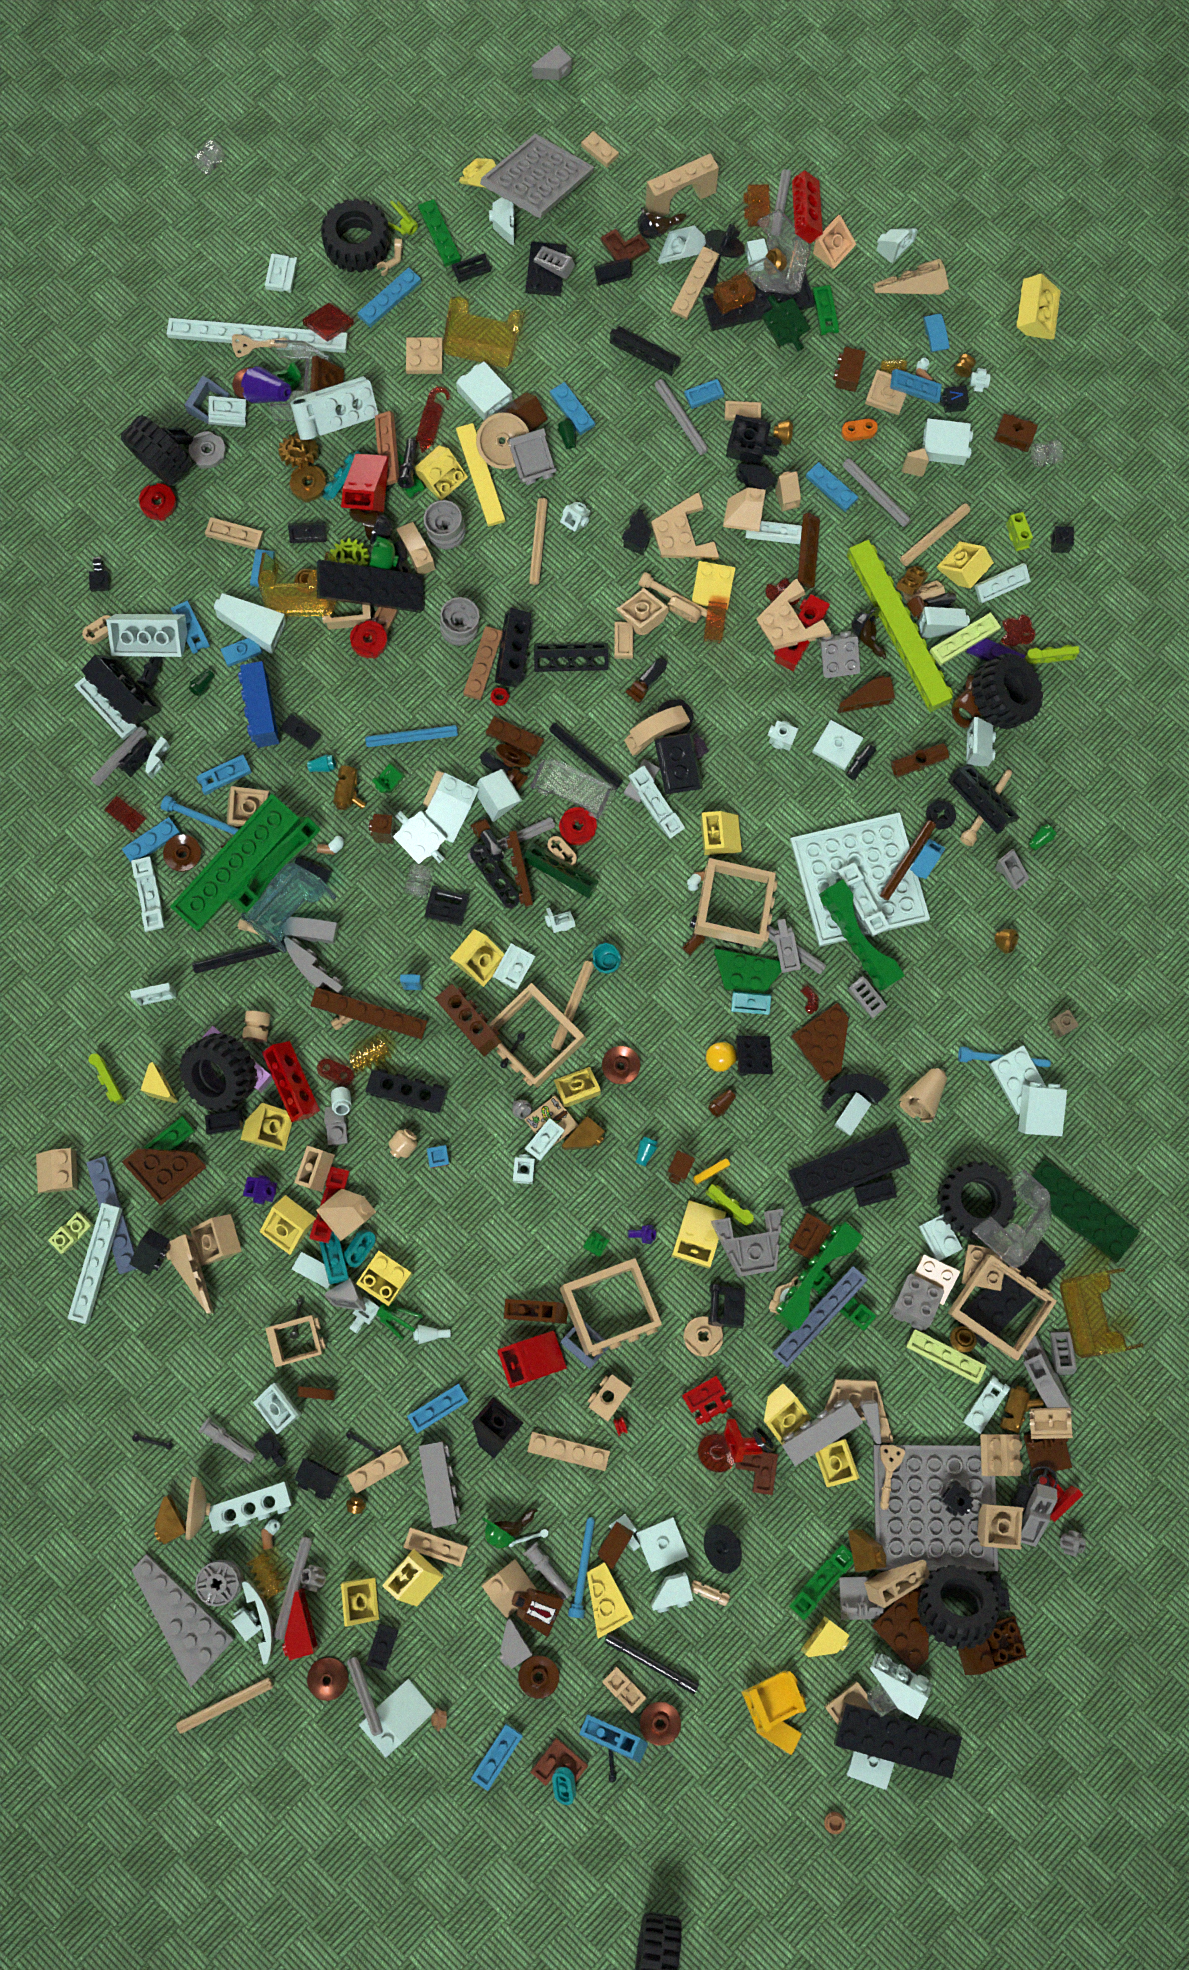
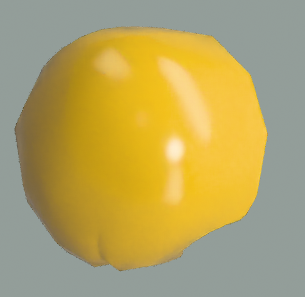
M718 1042L708 1048L705 1060L712 1070L724 1072L736 1062V1051L731 1044Z

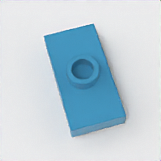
M718 379L684 391V395L690 408L693 409L723 398L724 392Z
M250 638L221 648L228 667L263 654L260 646Z
M400 975V982L404 990H423V982L420 975Z

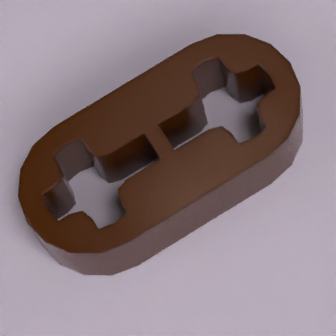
M298 1386L297 1397L335 1401L336 1390Z

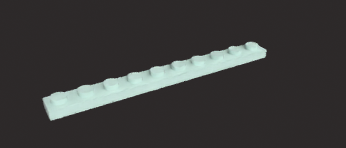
M169 318L167 329L168 338L232 343V336L234 334L245 335L255 341L280 339L283 337L288 340V344L277 347L346 353L348 334L342 332Z

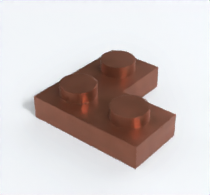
M614 229L601 237L602 244L614 261L628 258L631 262L650 250L649 245L641 234L625 242L618 231Z
M763 1452L758 1455H744L742 1462L735 1463V1469L755 1472L752 1492L773 1495L778 1454Z
M556 1737L531 1769L530 1773L547 1786L555 1770L558 1767H566L573 1773L576 1783L588 1767V1764Z

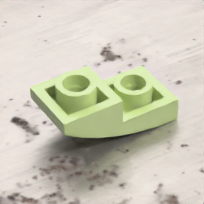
M78 1211L48 1241L60 1254H64L93 1226V1223L81 1211Z

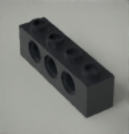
M510 608L505 613L494 683L516 688L523 682L525 677L523 666L527 662V655L525 653L530 643L528 633L533 624V620H531L532 613L515 608ZM514 628H517L520 631V634H518ZM512 645L516 646L518 651L513 650ZM509 662L514 664L515 669L510 667Z
M378 1068L377 1071H371L365 1090L367 1095L434 1114H442L448 1094L447 1090H444V1086L438 1084L429 1086L426 1085V1081L416 1078L414 1081L408 1080L407 1076L396 1073V1076L388 1074L389 1071ZM387 1081L394 1083L393 1088L390 1090H386L383 1087ZM406 1086L412 1087V1092L409 1095L402 1094V1090ZM425 1091L431 1093V1097L428 1100L421 1099V1094Z

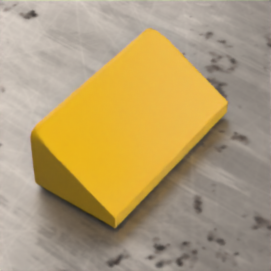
M784 1721L772 1726V1729L767 1732H757L790 1755L794 1752L802 1735L801 1732Z

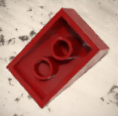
M303 1588L294 1592L284 1639L285 1643L282 1645L284 1655L289 1657V1661L314 1654L319 1649Z

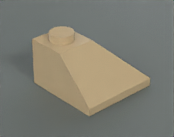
M747 487L728 498L723 527L759 532L766 490Z
M340 1189L316 1210L340 1241L376 1213L364 1196L344 1189Z
M516 1559L482 1584L485 1592L506 1618L518 1610V1607L512 1605V1599L516 1593L524 1596L528 1588L537 1590Z

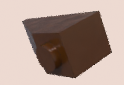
M878 676L841 702L838 707V713L893 704L895 694L891 677Z
M505 1299L503 1319L567 1324L568 1309L565 1303Z

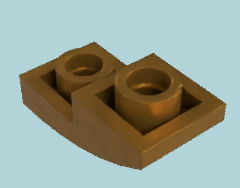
M912 566L906 571L905 577L898 581L896 589L912 596L923 585L929 573L925 572L922 567Z

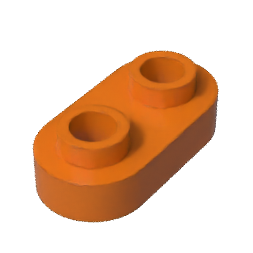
M872 419L846 422L842 427L841 435L846 441L870 439L876 435L878 425Z

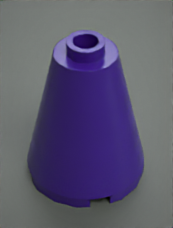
M255 366L254 368H249L243 375L241 387H244L243 396L251 403L285 402L291 396L290 385L263 367Z

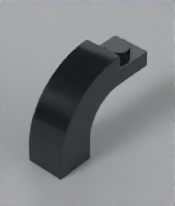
M849 1074L837 1079L828 1087L833 1094L828 1093L821 1100L823 1105L820 1108L827 1112L840 1097L856 1092L876 1106L890 1089L883 1082L870 1075Z

